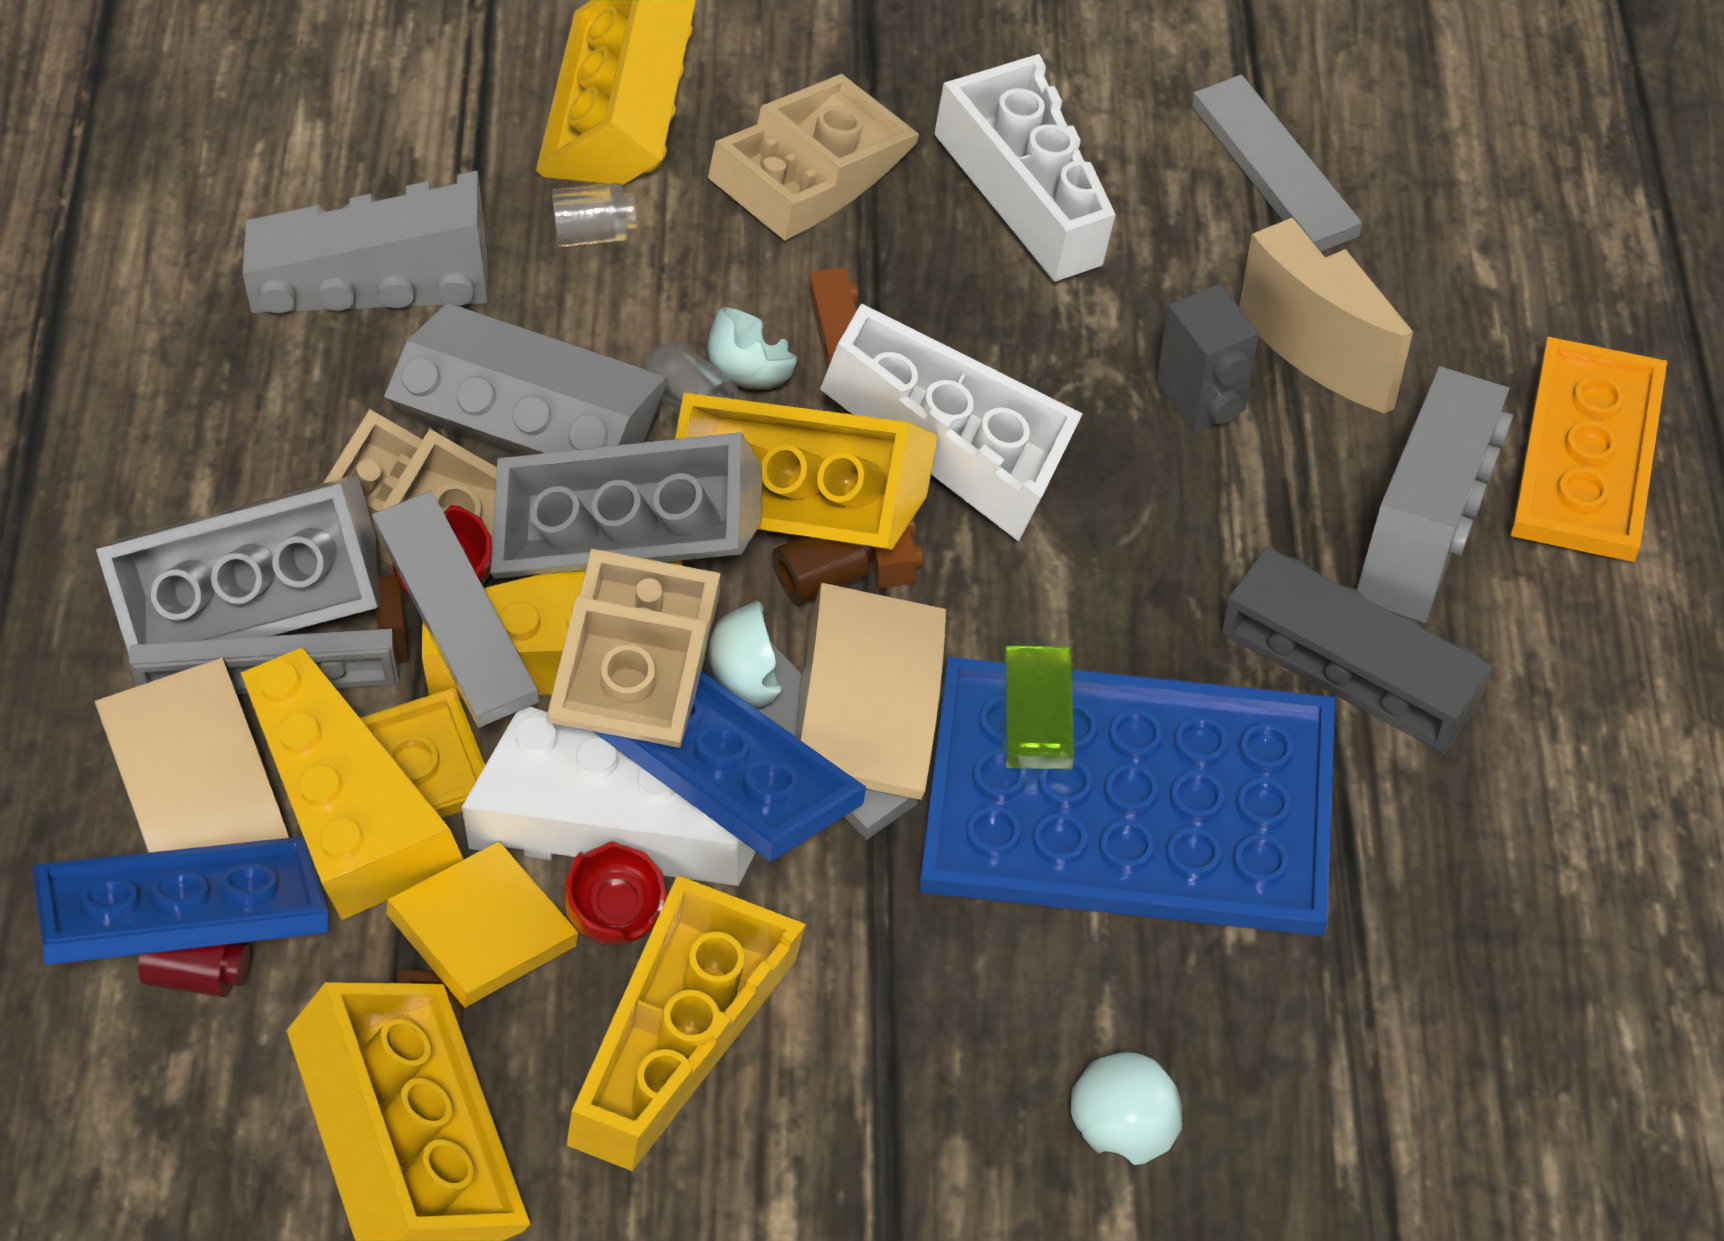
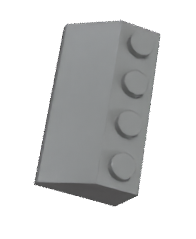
M446 303L406 341L384 398L407 417L504 451L524 456L644 443L668 379L666 376Z
M742 432L498 458L490 574L497 579L586 570L591 548L659 562L741 555L761 524L762 465Z
M358 474L123 537L96 549L128 655H130V645L273 636L375 609L380 606L376 534Z

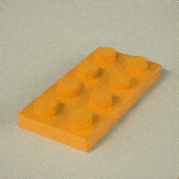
M1547 337L1542 355L1511 530L1512 537L1635 562L1641 544L1667 366L1666 360Z

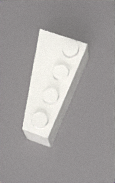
M1040 54L945 82L943 84L934 135L1048 275L1056 282L1103 266L1116 214L1091 162L1083 160L1079 151L1081 140L1074 126H1067L1060 111L1062 100L1055 86L1049 87L1044 77L1046 66Z
M860 304L840 339L820 388L821 391L853 415L911 422L937 434L938 438L931 475L1017 541L1022 537L1083 414L863 304Z
M531 706L515 713L461 807L469 849L483 850L500 841L504 847L524 850L525 857L552 860L553 854L575 857L579 852L585 853L610 841H614L620 845L622 844L645 852L660 868L663 876L676 877L679 875L692 880L739 886L756 853L593 731L548 723L546 718L547 712Z

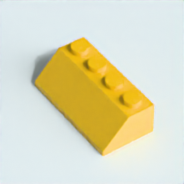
M590 0L575 10L535 170L537 173L545 178L624 185L643 172L650 173L661 164L667 152L665 142L669 124L676 110L674 100L678 82L684 72V65L682 63L686 44L693 30L691 21L696 0Z
M684 392L675 439L742 432L762 465L761 524L757 530L889 550L893 549L927 497L938 438L937 434L911 422Z
M325 982L286 1031L355 1241H504L524 1232L529 1227L530 1221L444 984Z

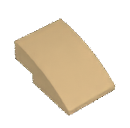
M839 74L762 105L757 125L715 141L708 178L785 241L830 217L875 184L914 147L918 141L919 133L843 74Z
M1293 217L1252 233L1239 308L1257 329L1259 337L1286 361L1326 388L1381 413L1394 410L1413 331L1346 249L1324 257Z
M369 409L324 483L358 474L373 527L372 514L432 490L443 513L450 505L463 507L482 518L493 541L497 467L429 429L424 439H421ZM374 527L377 560L393 566V562Z
M591 548L580 596H576L546 717L547 722L680 748L694 703L720 596L721 573Z
M821 583L809 618L806 664L799 686L796 737L865 785L866 789L922 800L930 765L940 695L946 609Z
M222 657L94 701L148 853L289 838L257 747Z

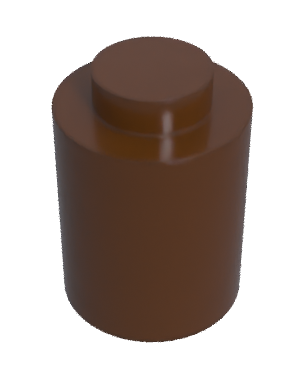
M801 536L774 548L772 560L777 577L785 593L796 606H802L816 599L821 583L844 587L866 577L869 571L868 562L873 560V550L869 546Z

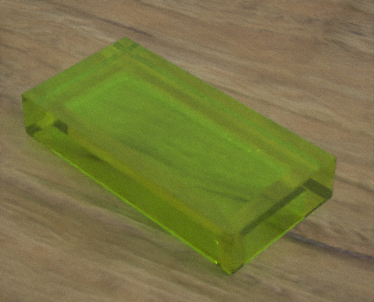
M1006 646V768L1072 769L1074 742L1071 647Z

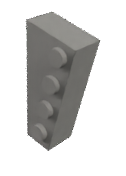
M478 170L457 175V184L433 189L430 182L426 181L406 186V195L375 201L372 194L349 198V203L342 209L326 212L319 205L246 220L243 278L251 313H283L312 310L340 311L345 309L385 307L403 308L409 306L445 305L446 303L459 306L488 303V247Z
M1439 366L1380 506L1357 591L1366 599L1392 613L1427 623L1452 553L1459 556L1463 554L1473 525V519L1477 517L1487 484L1490 483L1500 450L1503 449L1514 416L1503 411L1509 387Z

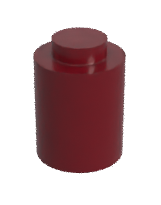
M233 943L139 954V978L143 985L225 998L231 992L233 985L241 986L244 983L249 969L250 948L248 945Z

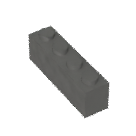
M1266 547L1228 597L1222 629L1223 635L1445 755L1482 701L1493 665L1478 658L1471 650L1462 646H1455L1421 628L1414 620L1405 616H1398L1366 599L1359 591L1348 586H1341L1320 575L1296 558L1286 557Z

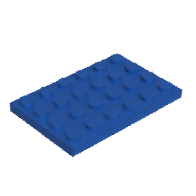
M948 657L920 879V893L1324 936L1328 913L1335 697Z

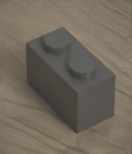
M1220 283L1167 306L1157 384L1194 433L1214 424L1228 423L1246 410L1259 338L1257 329Z

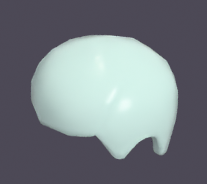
M722 307L718 311L709 334L707 353L710 364L719 375L730 383L746 389L770 390L781 386L791 377L798 361V357L788 351L789 346L786 339H781L773 346L766 344L763 339V322L761 319L727 307Z
M758 601L736 609L716 622L712 628L707 653L715 680L754 708L769 705L776 700L777 695L782 691L774 672L776 661L762 614L764 611L763 605Z
M1121 1052L1094 1060L1088 1065L1072 1088V1119L1077 1129L1082 1132L1083 1138L1097 1153L1110 1151L1126 1157L1134 1165L1145 1164L1169 1151L1182 1130V1104L1177 1087L1160 1064L1147 1056L1132 1052Z

